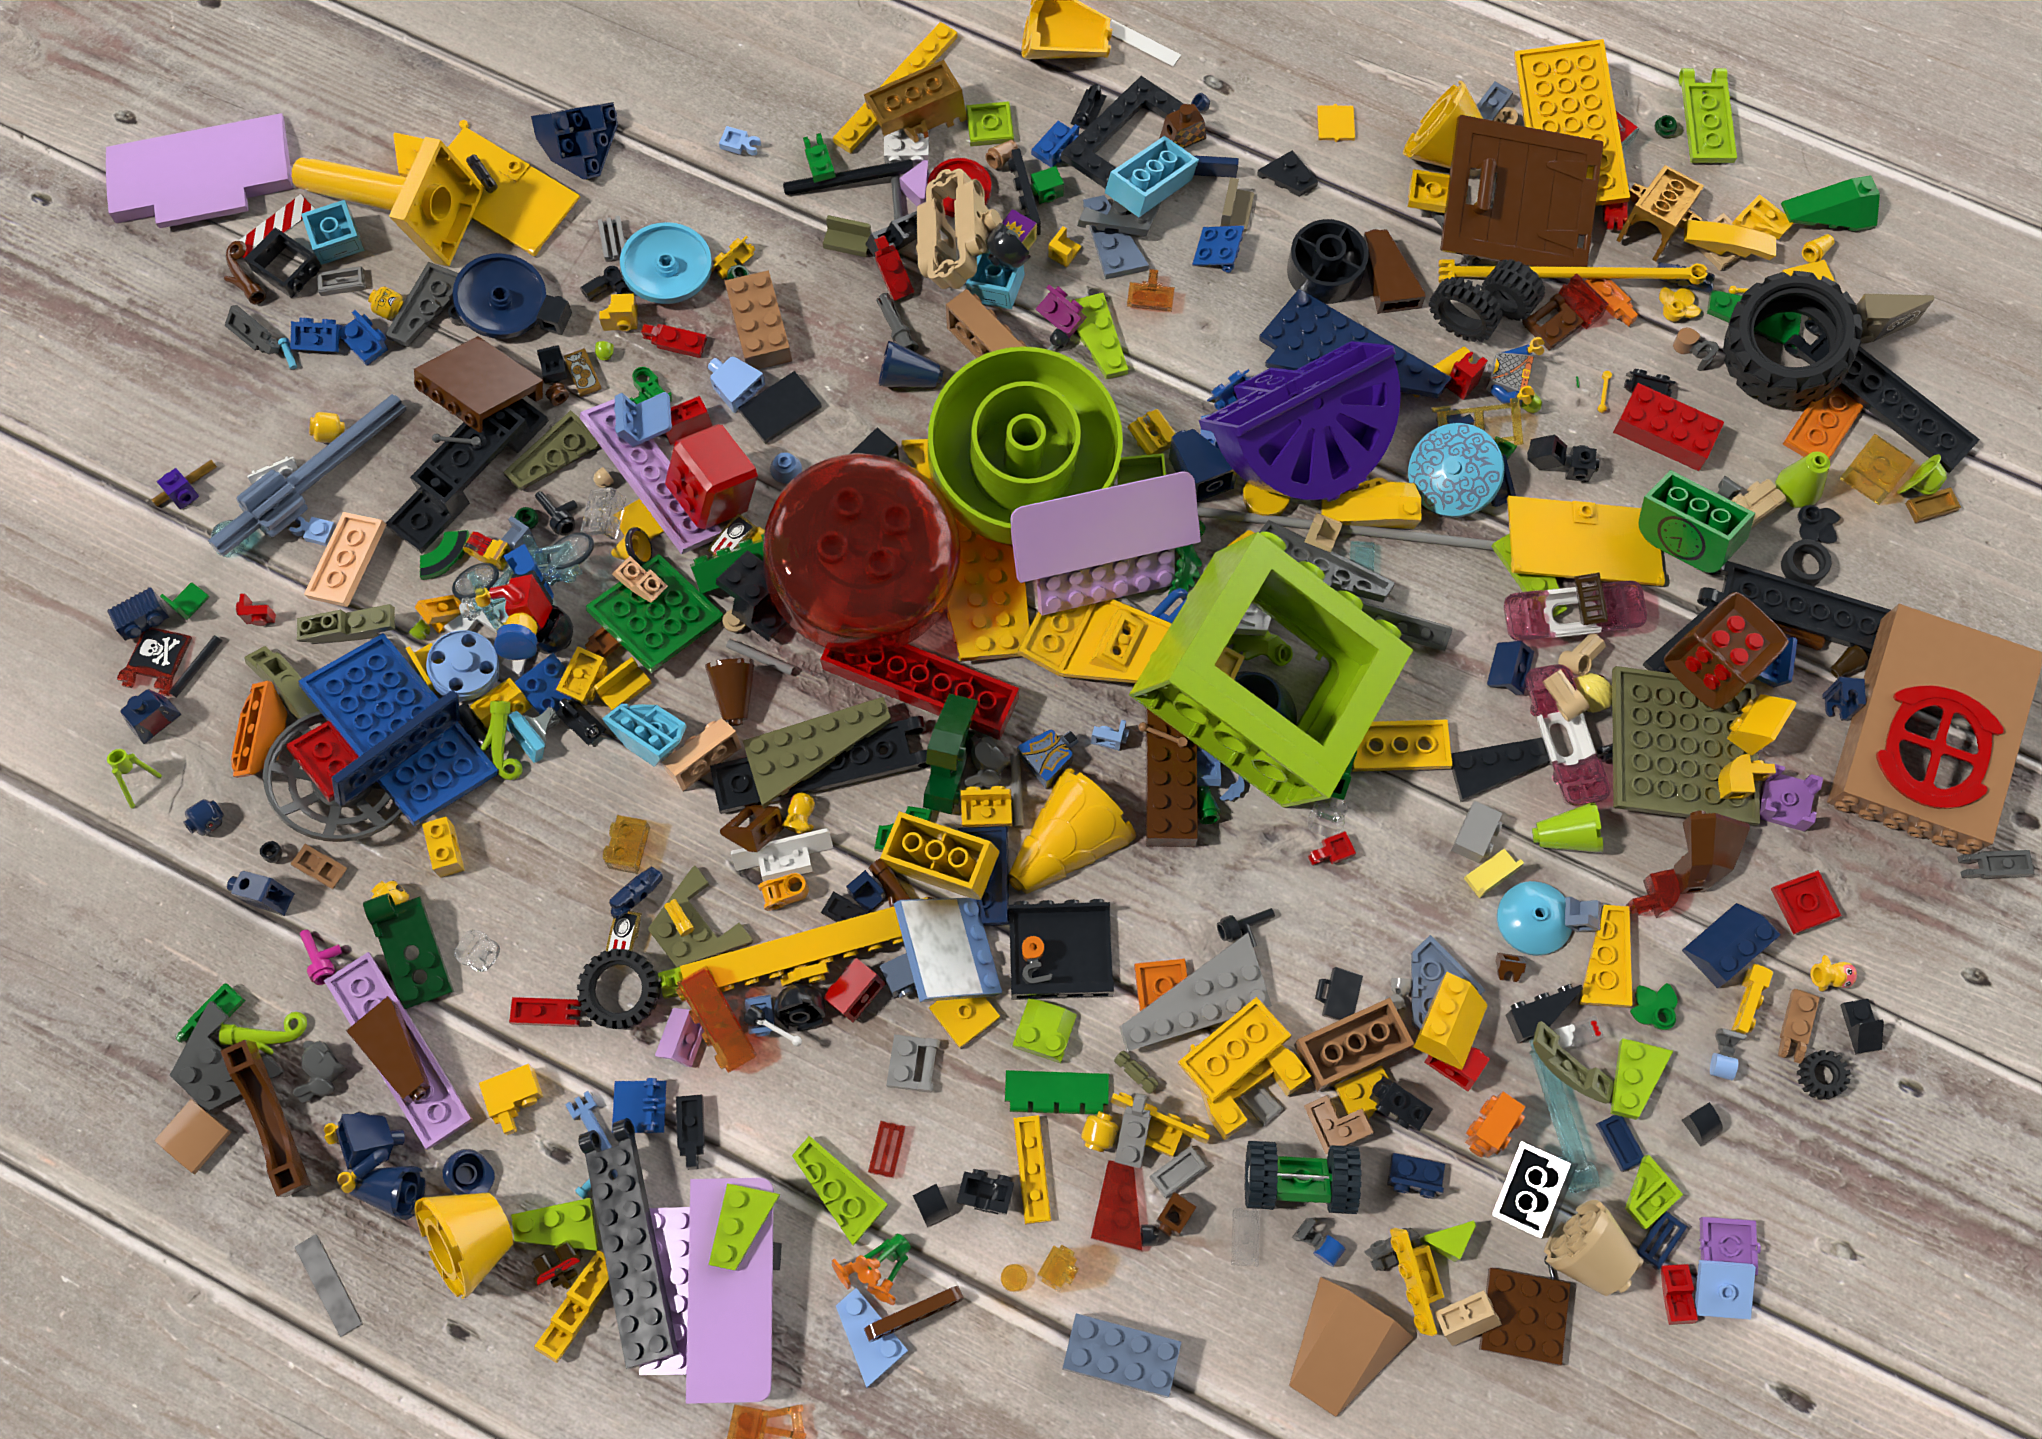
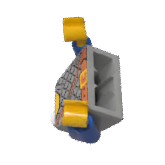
M1536 337L1531 340L1530 345L1527 344L1496 353L1492 364H1486L1482 377L1489 378L1486 390L1501 403L1521 404L1523 401L1524 404L1528 405L1532 402L1530 395L1534 396L1535 392L1531 386H1528L1534 359L1532 353L1534 352L1536 355L1544 353V348L1540 346L1545 344L1543 339Z

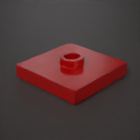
M1819 870L1771 888L1793 935L1842 916Z

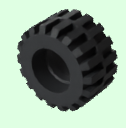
M1505 259L1499 262L1484 280L1481 291L1488 290L1490 292L1488 297L1494 296L1496 298L1494 303L1500 304L1499 310H1502L1503 313L1501 316L1516 321L1527 319L1545 296V286L1542 284L1543 281L1538 277V274L1529 266L1509 259V261Z

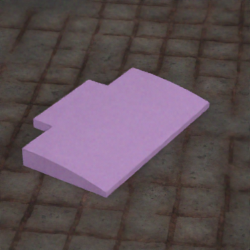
M280 113L106 147V186L109 215L115 223L155 216L158 228H165L249 211L247 198L294 189L283 114Z

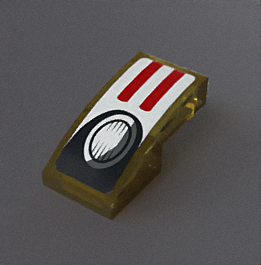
M738 514L722 530L707 551L715 556L717 555L716 551L729 546L730 550L739 547L738 543L750 539L758 527L741 514Z
M629 911L619 919H613L606 951L611 949L633 951L635 939L638 938L642 913Z

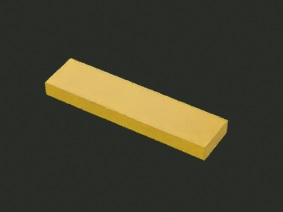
M1036 1115L1013 1118L1025 1225L1051 1222L1040 1117Z

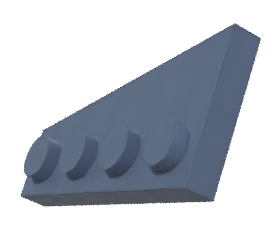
M1105 195L1083 200L1084 208L1088 207L1106 215L1111 208V204ZM1089 225L1105 279L1149 270V264L1130 234L1118 233V229L1106 228L1105 231L1097 230V226Z

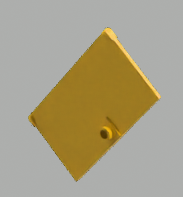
M465 126L447 147L484 189L471 219L533 257L538 254L543 244L580 199L579 194ZM472 154L477 155L480 162L496 182V190L492 193H488L466 162L467 157H470Z
M1518 496L1507 497L1512 573L1574 578V576L1600 572L1601 581L1664 586L1665 577L1662 567L1661 550L1651 545L1643 537L1639 529L1638 522L1641 508L1582 501L1571 502Z

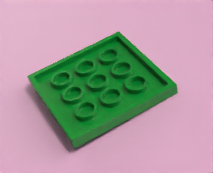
M660 554L641 566L646 572L651 569L668 586L652 603L638 596L621 582H618L586 605V611L651 673L720 623L724 616L719 609Z

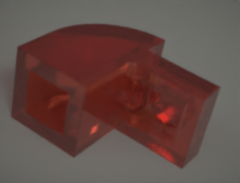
M1674 868L1649 874L1643 880L1648 895L1633 898L1626 906H1629L1630 914L1638 913V916L1647 915L1653 911L1656 918L1666 914L1674 907L1680 896V885Z

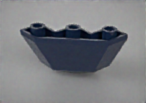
M614 102L531 116L536 140L552 162L582 179L601 175L618 126Z

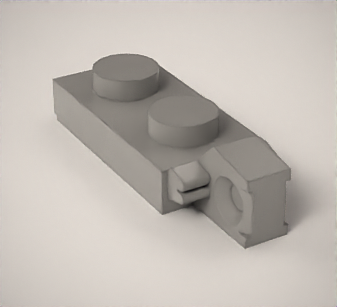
M1136 1093L1133 1106L1126 1107L1116 1152V1163L1141 1168L1151 1119L1150 1111L1144 1110L1147 1095Z

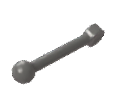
M437 433L432 436V441L435 443L447 441L472 444L474 447L481 445L479 437L465 439L444 437Z

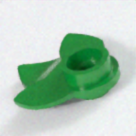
M1666 983L1656 993L1650 988L1639 985L1635 993L1636 1002L1639 1006L1630 1010L1633 1018L1643 1025L1652 1024L1659 1030L1672 1028L1676 1023L1674 1009L1678 1003L1673 988ZM1663 1014L1666 1017V1022L1660 1021L1658 1015Z

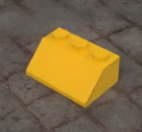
M1446 972L1436 990L1413 1048L1460 1070L1464 1067L1488 1006L1471 982Z

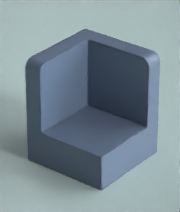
M511 516L508 521L512 527L501 540L507 542L512 551L523 544L528 549L535 540L529 527Z
M1566 897L1565 926L1576 932L1599 931L1601 902L1598 900L1579 901L1573 897Z

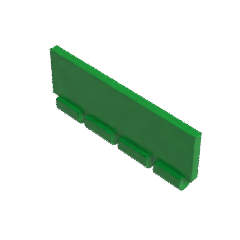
M1006 1070L1005 1102H1010V1112H1028V1103H1033V1113H1054V1104H1059L1060 1114H1080V1104L1085 1105V1114L1098 1115L1099 1111L1103 1112V1105H1108L1109 1074Z

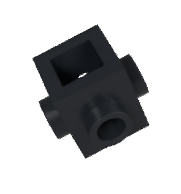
M1585 445L1573 446L1570 453L1566 454L1563 466V468H1566L1565 479L1589 482L1593 473L1599 469L1600 459L1596 458L1597 449L1589 448Z

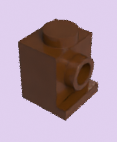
M1174 1192L1156 1220L1160 1224L1158 1229L1170 1237L1173 1234L1179 1236L1195 1211L1196 1206ZM1176 1213L1179 1216V1221L1172 1222L1169 1219V1215Z

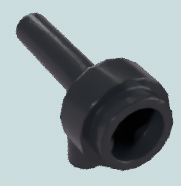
M542 491L535 494L537 501L552 517L549 523L551 529L558 535H569L575 528V520L569 512L578 508L577 503L572 500L556 508Z
M1270 908L1240 920H1236L1233 915L1223 917L1217 923L1218 934L1223 941L1232 942L1241 937V932L1242 935L1248 933L1252 946L1256 947L1257 943L1250 926L1274 918L1275 913Z

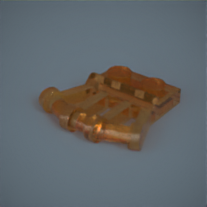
M734 1404L727 1439H764L766 1433L792 1439H806L807 1434L804 1432L801 1413L804 1412L803 1404L771 1411ZM791 1414L793 1431L767 1426L768 1419Z

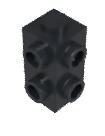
M1384 1076L1373 1086L1372 1094L1369 1099L1377 1103L1375 1109L1386 1116L1392 1113L1397 1117L1395 1122L1407 1130L1411 1126L1420 1131L1433 1110L1423 1101Z

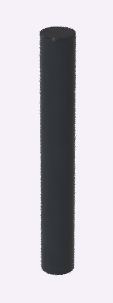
M214 635L169 690L168 693L175 698L178 697L222 642L219 637Z

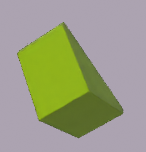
M1473 1220L1424 1235L1419 1240L1422 1245H1429L1431 1250L1456 1262L1461 1259L1476 1224Z

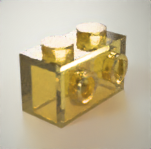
M617 815L616 821L612 822L610 826L609 836L611 840L609 846L606 845L603 851V860H605V864L609 869L638 874L650 831V826L646 820Z
M1063 1245L1059 1248L1053 1246L1037 1274V1279L1060 1293L1065 1283L1071 1285L1079 1268L1076 1267L1077 1259L1074 1258L1075 1252Z

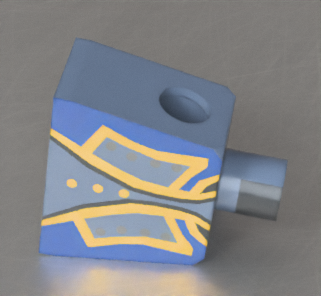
M1050 729L1020 744L1017 747V755H1020V759L1043 787L1047 789L1073 762V753L1070 751V748L1078 743V739L1071 731L1059 737L1054 730Z

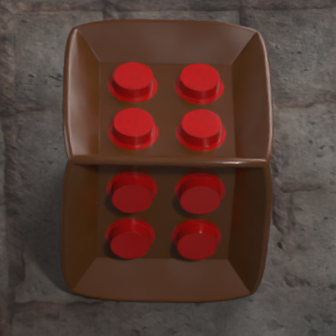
M1733 592L1725 597L1698 625L1690 630L1666 654L1663 661L1670 672L1696 698L1711 709L1718 710L1735 698L1744 689L1746 684L1758 677L1783 652L1789 641L1782 630L1759 607L1744 595Z

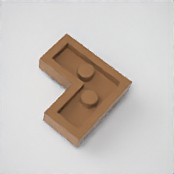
M1329 1095L1304 1105L1325 1154H1328L1330 1145L1347 1146L1374 1134V1130L1362 1108L1339 1118Z

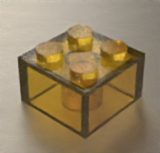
M1874 434L1839 479L1880 505L1915 460Z

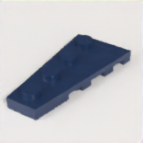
M1008 827L958 828L960 832L991 841L1000 851L982 899H976L984 926L1009 924Z

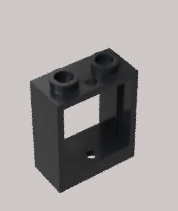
M276 227L244 258L253 272L290 298L300 292L304 285L317 275L322 268L314 253ZM286 248L304 260V262L283 282L265 268Z

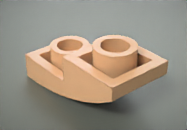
M631 556L612 574L627 588L650 603L668 587L651 569L646 572Z

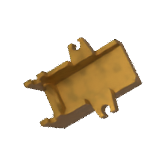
M944 60L864 94L866 106L872 111L884 136L903 128L905 134L916 143L919 141L917 135L919 133H922L924 138L929 137L928 130L943 123H946L947 128L954 126L953 121L957 117H959L960 122L967 120L962 88Z
M1666 165L1663 166L1648 188L1635 183L1629 190L1630 200L1635 203V206L1616 241L1621 242L1631 225L1637 221L1653 223L1658 227L1662 235V242L1652 259L1656 262L1678 227L1684 229V224L1687 220H1702L1701 217L1690 211V208L1697 200L1704 185Z

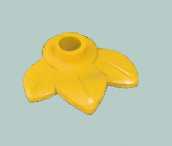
M1663 287L1659 293V300L1664 305L1663 315L1669 321L1676 322L1683 317L1695 318L1702 311L1693 304L1695 295L1690 289L1681 288L1674 292L1667 287Z

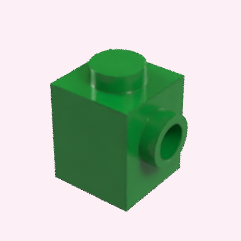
M1056 166L1031 174V190L1033 197H1036L1039 204L1050 203L1064 196V182Z

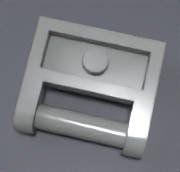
M894 1034L886 1086L927 1093L933 1092L934 1084L931 1081L936 1049H939L940 1040ZM919 1047L926 1048L922 1078L920 1082L914 1081Z

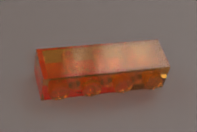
M707 965L677 982L679 986L676 988L677 994L683 1002L687 1000L691 1010L689 1014L695 1024L700 1023L704 1030L702 1037L708 1047H714L717 1053L714 1057L721 1069L726 1068L729 1073L756 1057L755 1049Z

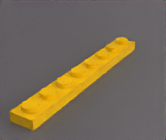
M940 21L880 87L934 64L958 38V33ZM866 102L833 137V143L850 154L879 124L872 111L867 108Z

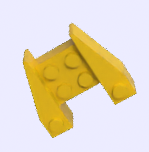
M1194 1044L1190 1046L1189 1052L1195 1048ZM1283 1045L1280 1046L1214 1103H1211L1200 1090L1208 1118L1223 1140H1226L1245 1127L1247 1118L1234 1101L1251 1091L1258 1084L1272 1076L1288 1097L1309 1082L1311 1075L1293 1052Z

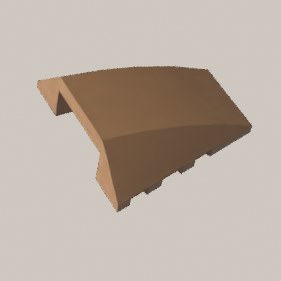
M1320 1277L1289 1387L1336 1417L1411 1341L1413 1336L1395 1320L1357 1295Z

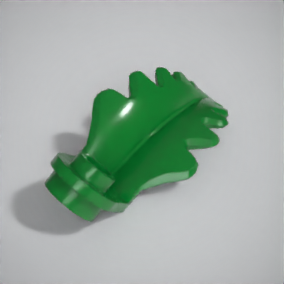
M1199 520L1200 537L1206 530L1201 520ZM1193 544L1176 548L1180 555V558L1177 560L1179 570L1175 573L1176 579L1172 581L1173 586L1170 588L1168 595L1178 588L1185 589L1188 592V585L1191 587L1195 586L1193 577L1200 578L1197 567H1202V562L1196 554Z

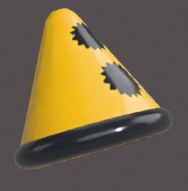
M632 527L612 549L611 555L622 560H626L631 556L642 566L652 558V545L645 531L638 527Z

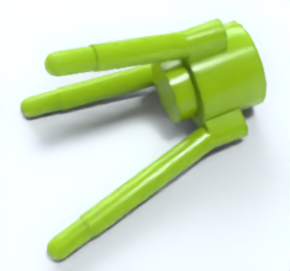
M115 749L107 756V762L112 767V773L116 777L130 808H134L135 804L122 774L129 773L135 763L155 777H162L156 770L139 760L134 753L128 755L124 749Z

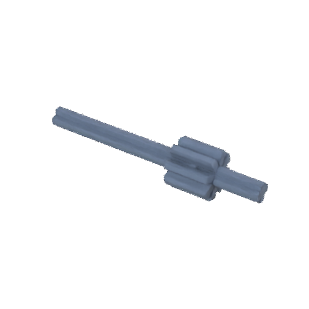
M391 394L286 479L278 471L270 470L237 496L236 500L243 513L208 540L209 544L220 556L224 557L258 529L271 538L276 536L307 511L308 507L301 496L302 493L407 410L401 403V400L396 395Z

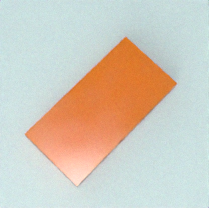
M1837 386L1826 397L1817 402H1813V400L1809 402L1782 444L1803 457L1812 452H1822L1830 459L1859 415L1863 405L1859 404Z

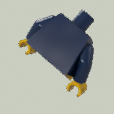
M361 1111L354 1114H342L337 1126L334 1123H328L324 1127L326 1142L331 1145L339 1141L347 1169H352L353 1171L351 1173L342 1172L338 1175L337 1181L339 1185H342L341 1189L344 1193L352 1192L355 1189L356 1178L361 1179L371 1170L389 1160L393 1146L403 1145L405 1142L404 1131L402 1129L390 1130L386 1117L369 1115Z

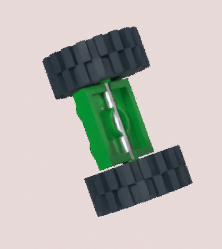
M1248 1141L1244 1176L1246 1208L1274 1210L1276 1200L1326 1203L1329 1213H1358L1359 1199H1361L1360 1188L1362 1185L1361 1159L1358 1146L1330 1145L1327 1159L1278 1156L1277 1144L1275 1142Z

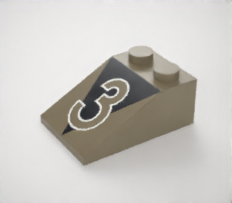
M1864 294L1857 303V314L1861 315L1863 328L1860 339L1861 343L1874 342L1917 323L1934 301V295Z

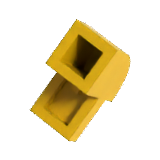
M1750 754L1737 757L1724 766L1719 774L1720 799H1745L1755 792L1754 780L1765 781L1776 774L1775 764H1765L1762 760L1751 761Z

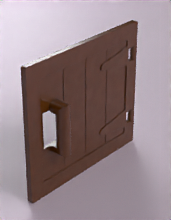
M1466 115L1458 116L1440 250L1500 262L1505 259L1508 261L1512 259L1516 262H1522L1529 267H1587L1603 141ZM1588 166L1594 167L1592 179L1586 178ZM1470 169L1481 170L1478 198L1474 205L1466 204ZM1495 173H1497L1493 207L1490 208ZM1579 235L1585 236L1583 248L1577 247Z

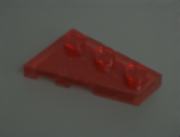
M1108 1160L1090 1239L1142 1252L1134 1167Z

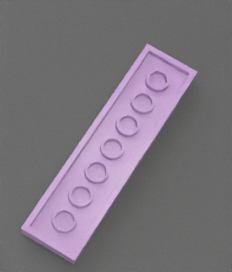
M615 399L580 412L581 421L681 554L719 539L723 533L719 526L715 525L708 529L696 527L665 485L670 462L654 440L650 439L632 447L616 434Z
M367 952L324 980L351 1026L387 996L397 1003L431 1087L426 1090L427 1093L422 1099L409 1104L399 1096L381 1073L380 1075L426 1150H430L473 1121L371 953Z

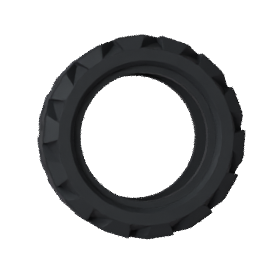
M1793 271L1792 276L1785 272L1768 276L1763 283L1757 282L1751 286L1735 305L1723 346V352L1726 354L1724 361L1731 377L1737 379L1736 385L1747 395L1759 396V402L1772 406L1786 403V407L1804 406L1812 400L1817 402L1829 395L1835 387L1839 386L1848 374L1861 344L1860 339L1863 331L1861 315L1857 314V305L1847 291L1842 293L1840 285L1825 276H1822L1821 280H1819L1814 273ZM1785 312L1799 313L1813 319L1822 327L1828 338L1829 353L1820 361L1804 367L1779 365L1768 359L1760 351L1754 338V328L1769 316Z

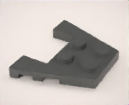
M1115 200L1107 215L1085 207L1077 226L1086 228V225L1097 226V230L1105 231L1106 228L1118 229V233L1147 236L1161 202L1140 217L1131 213Z
M213 1001L207 1004L170 1073V1076L206 1112L241 1095L228 1073L220 1052L222 1049L210 1038L230 1018ZM269 1055L262 1059L270 1079L284 1072Z

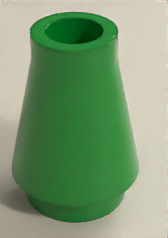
M1198 787L1197 818L1202 824L1217 822L1220 819L1221 811L1210 791V787Z

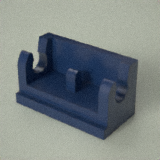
M1839 677L1822 694V699H1825L1827 716L1831 717L1833 715L1832 707L1835 706L1840 710L1841 721H1848L1866 705L1865 679Z

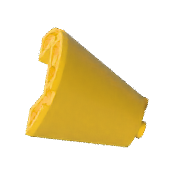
M1031 0L1030 5L1032 6L1029 16L1026 18L1022 39V57L1025 59L1108 58L1111 50V45H1108V41L1111 39L1113 30L1110 28L1111 18L1078 0Z

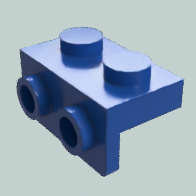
M1788 638L1789 643L1783 652L1755 678L1756 680L1773 688L1792 682L1797 647L1796 638Z

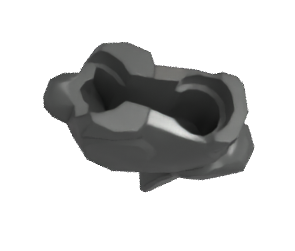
M989 735L982 738L978 736L971 737V762L978 770V774L967 778L964 782L965 786L980 788L985 786L990 788L1000 785L1001 779L999 774L1011 765L1010 759L1004 757Z
M305 1041L303 1043L305 1051L302 1055V1068L310 1077V1081L295 1088L293 1091L294 1096L298 1097L302 1103H306L314 1095L326 1096L333 1093L335 1088L332 1082L337 1079L339 1074L347 1070L344 1065L339 1063L325 1042L317 1041L314 1043L313 1041Z

